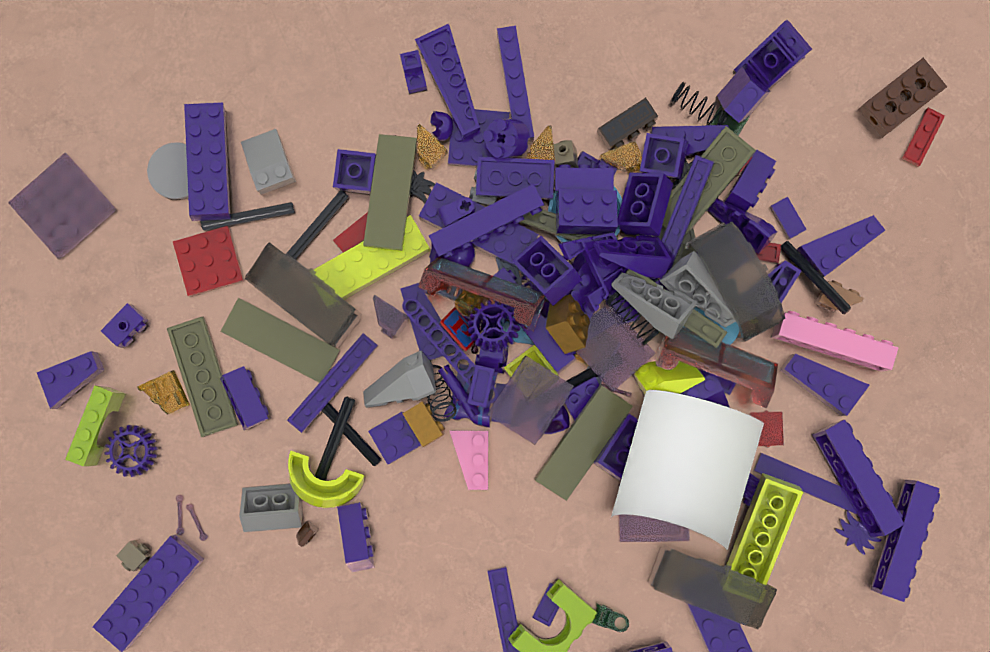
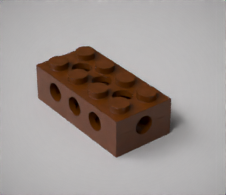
M923 57L865 102L859 110L883 138L947 88V85Z

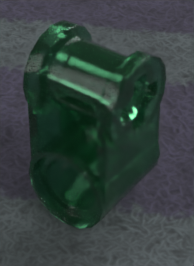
M600 603L596 604L597 614L592 622L593 624L617 632H624L628 629L629 620L624 613ZM622 617L625 619L626 622L623 627L615 625L617 618Z

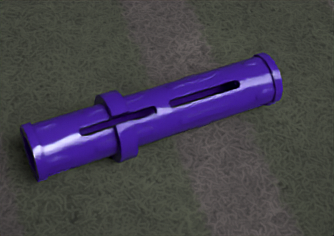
M449 364L444 366V369L438 370L459 401L457 402L458 405L463 407L469 419L471 420L478 416L480 411H478L475 405L467 404L469 395L454 375Z

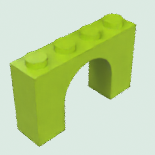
M94 385L65 460L83 467L98 465L104 447L97 445L100 429L112 411L119 412L125 393L109 387Z
M558 579L546 594L565 612L566 623L562 632L554 638L541 639L520 624L508 640L520 652H567L572 642L581 636L583 629L593 622L597 612Z

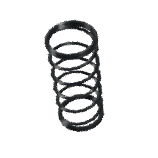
M683 81L676 90L675 94L673 95L670 103L672 102L673 104L677 102L678 99L686 91V94L680 106L681 109L686 107L687 104L695 96V99L689 110V114L694 113L696 109L704 101L703 106L698 115V120L702 119L713 106L712 111L707 120V125L711 124L714 121V119L720 114L721 111L722 113L717 122V125H723L729 116L727 112L723 116L725 111L724 108H722L709 122L710 117L715 109L716 101L700 117L702 110L708 99L707 96L704 97V99L691 112L693 105L699 94V91H696L694 95L689 99V101L683 106L684 100L690 89V85H688L685 88V90L681 93L686 84V82L684 83Z
M617 291L613 295H611L606 300L607 304H609V306H613L624 300V302L616 310V314H620L629 309L630 307H632V305L618 312L627 300L623 297L619 301L611 304L612 301H614L618 296L621 295ZM634 307L631 308V310L625 315L622 321L627 322L635 316L639 315L637 319L632 323L629 330H633L647 322V320H645L639 325L632 328V326L642 316L639 312L625 320V318L630 314ZM649 322L636 335V338H640L654 330L651 335L641 342L643 346L660 333V331L653 327L639 336Z
M432 365L433 368H439V369L442 368L441 366H438V365ZM440 376L439 379L435 380V383L442 381L440 385L435 387H439L445 382V380H441L443 378L442 376ZM448 385L436 389L444 388V391L431 395H438L446 390L449 391V395L443 394L433 400L430 399L431 395L427 396L432 417L439 422L452 419L457 412ZM447 396L443 400H436L438 397ZM448 397L451 398V402H442L436 405L435 407L432 406L433 402H441L446 400ZM450 405L454 407L453 411L446 415L434 413L436 409H444ZM452 414L450 417L445 419H439L434 416H448Z

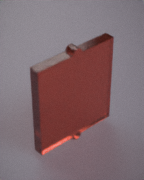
M765 410L764 412L750 413V416L764 423L758 446L769 448L770 446L784 445L782 412H768V410Z

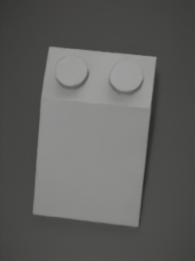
M277 129L241 142L256 190L261 195L296 182Z

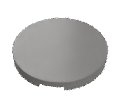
M175 142L161 146L153 153L148 163L147 175L151 186L156 192L166 198H188L186 144Z

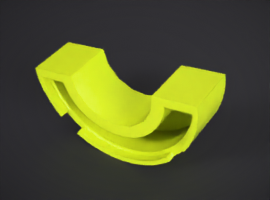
M290 451L288 459L290 484L294 492L308 504L322 508L337 507L352 500L363 486L364 475L347 469L336 480H320L310 472L308 456Z

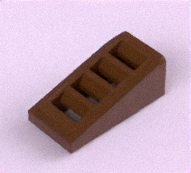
M306 521L296 534L298 545L304 547L309 544L319 531V528L310 521Z

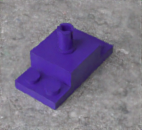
M786 20L751 52L734 71L737 73L743 66L769 89L798 65L812 48L793 25Z

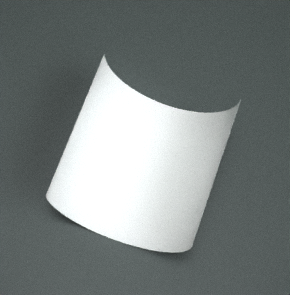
M647 390L611 517L628 514L667 521L701 533L715 540L728 550L764 423L740 411L699 398L667 391Z

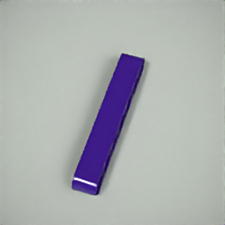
M409 297L405 299L402 304L404 312L471 387V377L474 374L475 364L416 298ZM413 301L417 304V308L415 311L409 312L407 304ZM428 316L430 323L425 327L421 326L419 323L420 318ZM435 331L443 333L440 341L433 340L432 334ZM449 345H453L456 348V352L452 356H448L445 353V348ZM461 360H467L469 363V367L465 371L458 368V363ZM491 385V389L494 390L495 397L492 400H488V403H493L498 398V391L493 385Z

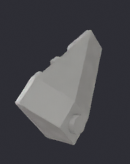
M695 251L680 259L660 279V282L669 291H680L697 301L696 307L703 310L707 317L723 327H727L740 319L708 265Z
M621 273L612 283V287L655 329L671 339H674L683 328L698 303L680 291L675 290L671 292L663 290L661 285L657 284L654 287L646 284V281L625 273Z
M422 351L403 358L363 391L364 406L366 408L381 406L392 401L401 403L405 399L415 401L436 393L432 363Z

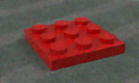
M229 226L173 241L187 296H194L244 281Z

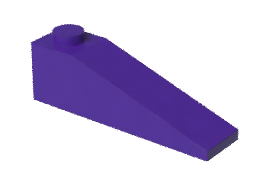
M718 198L707 210L757 254L773 240L778 232L773 225L767 223L764 219Z
M639 235L631 240L628 237H624L622 241L608 239L595 241L593 244L600 257L649 278H662L666 274L672 260L660 238L655 236Z

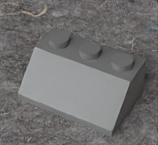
M291 484L242 488L239 517L243 532L302 527V499L294 492Z

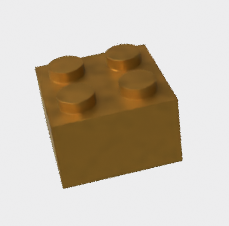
M569 294L560 299L554 306L550 303L546 329L564 354L586 348L590 319L582 311L579 302L575 301L572 295Z
M422 401L402 413L422 447H426L444 435L443 431L445 428L441 422L436 421L432 417L428 403L425 404Z

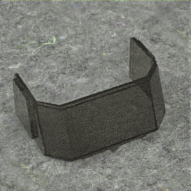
M723 222L685 243L686 249L693 247L702 259L738 324L741 334L737 336L736 340L746 342L786 319L782 304L777 296L779 294L766 272L768 270L766 264L762 265L751 243L747 242L742 232L733 222L727 224Z
M269 242L246 274L245 279L329 345L339 347L360 321L361 313L337 295L332 287L315 275L316 271L312 268L308 270L289 254H284Z
M666 544L660 548L648 581L653 589L755 629L761 628L777 591L775 587L769 584L764 585L756 582V579L731 570L732 566L725 564L723 567L700 557L697 559L674 550Z

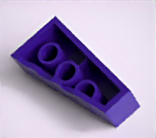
M873 215L798 247L797 250L822 277H825L883 233L885 229Z

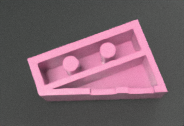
M450 431L468 490H488V431Z

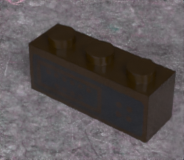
M645 97L599 127L597 133L609 151L613 148L617 150L625 144L624 141L628 138L633 140L641 134L639 131L646 128L648 130L656 124L655 121L658 115Z

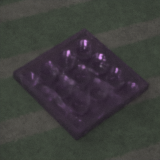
M66 152L8 202L57 259H61L117 210Z

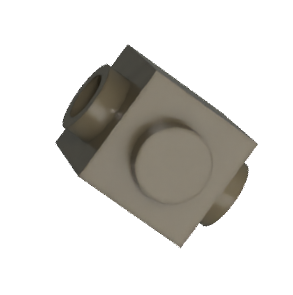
M563 140L553 144L557 168H559V165H570V168H578L577 148L572 140Z
M132 540L116 556L122 561L121 564L126 570L134 572L139 569L141 570L151 555L148 553L149 549L144 544H138L135 540Z

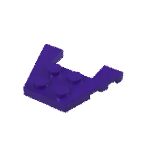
M614 232L558 244L566 260H570L582 252L598 287L583 297L591 312L599 309V304L608 297L612 283L621 273H626L628 270L623 266L600 257L593 245L595 241L614 239L618 241Z

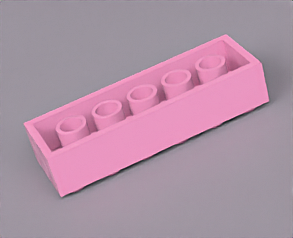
M794 311L784 312L777 317L771 338L880 372L889 371L893 368L898 347L893 346V342L887 340L876 341L874 340L875 337L863 334V336L855 334L856 331L848 328L840 330L837 329L835 324L828 322L821 324L818 323V319L808 316L807 318L799 317V313Z

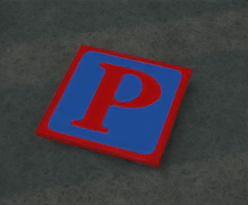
M454 307L440 321V324L462 350L467 351L475 341H472L470 338L472 334L468 332V328H470L468 321Z

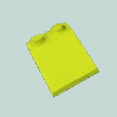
M689 358L648 362L632 371L644 395L647 390H660L680 394L705 380L704 376Z

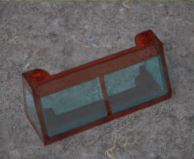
M437 257L424 269L418 288L425 294L433 297L440 290L447 291L449 285L514 307L515 320L525 325L524 328L532 332L536 328L546 300L538 291Z
M685 327L679 331L674 339L664 334L655 356L656 366L663 369H674L680 361L753 389L751 393L752 401L764 408L768 407L775 390L778 363L722 341L716 348Z

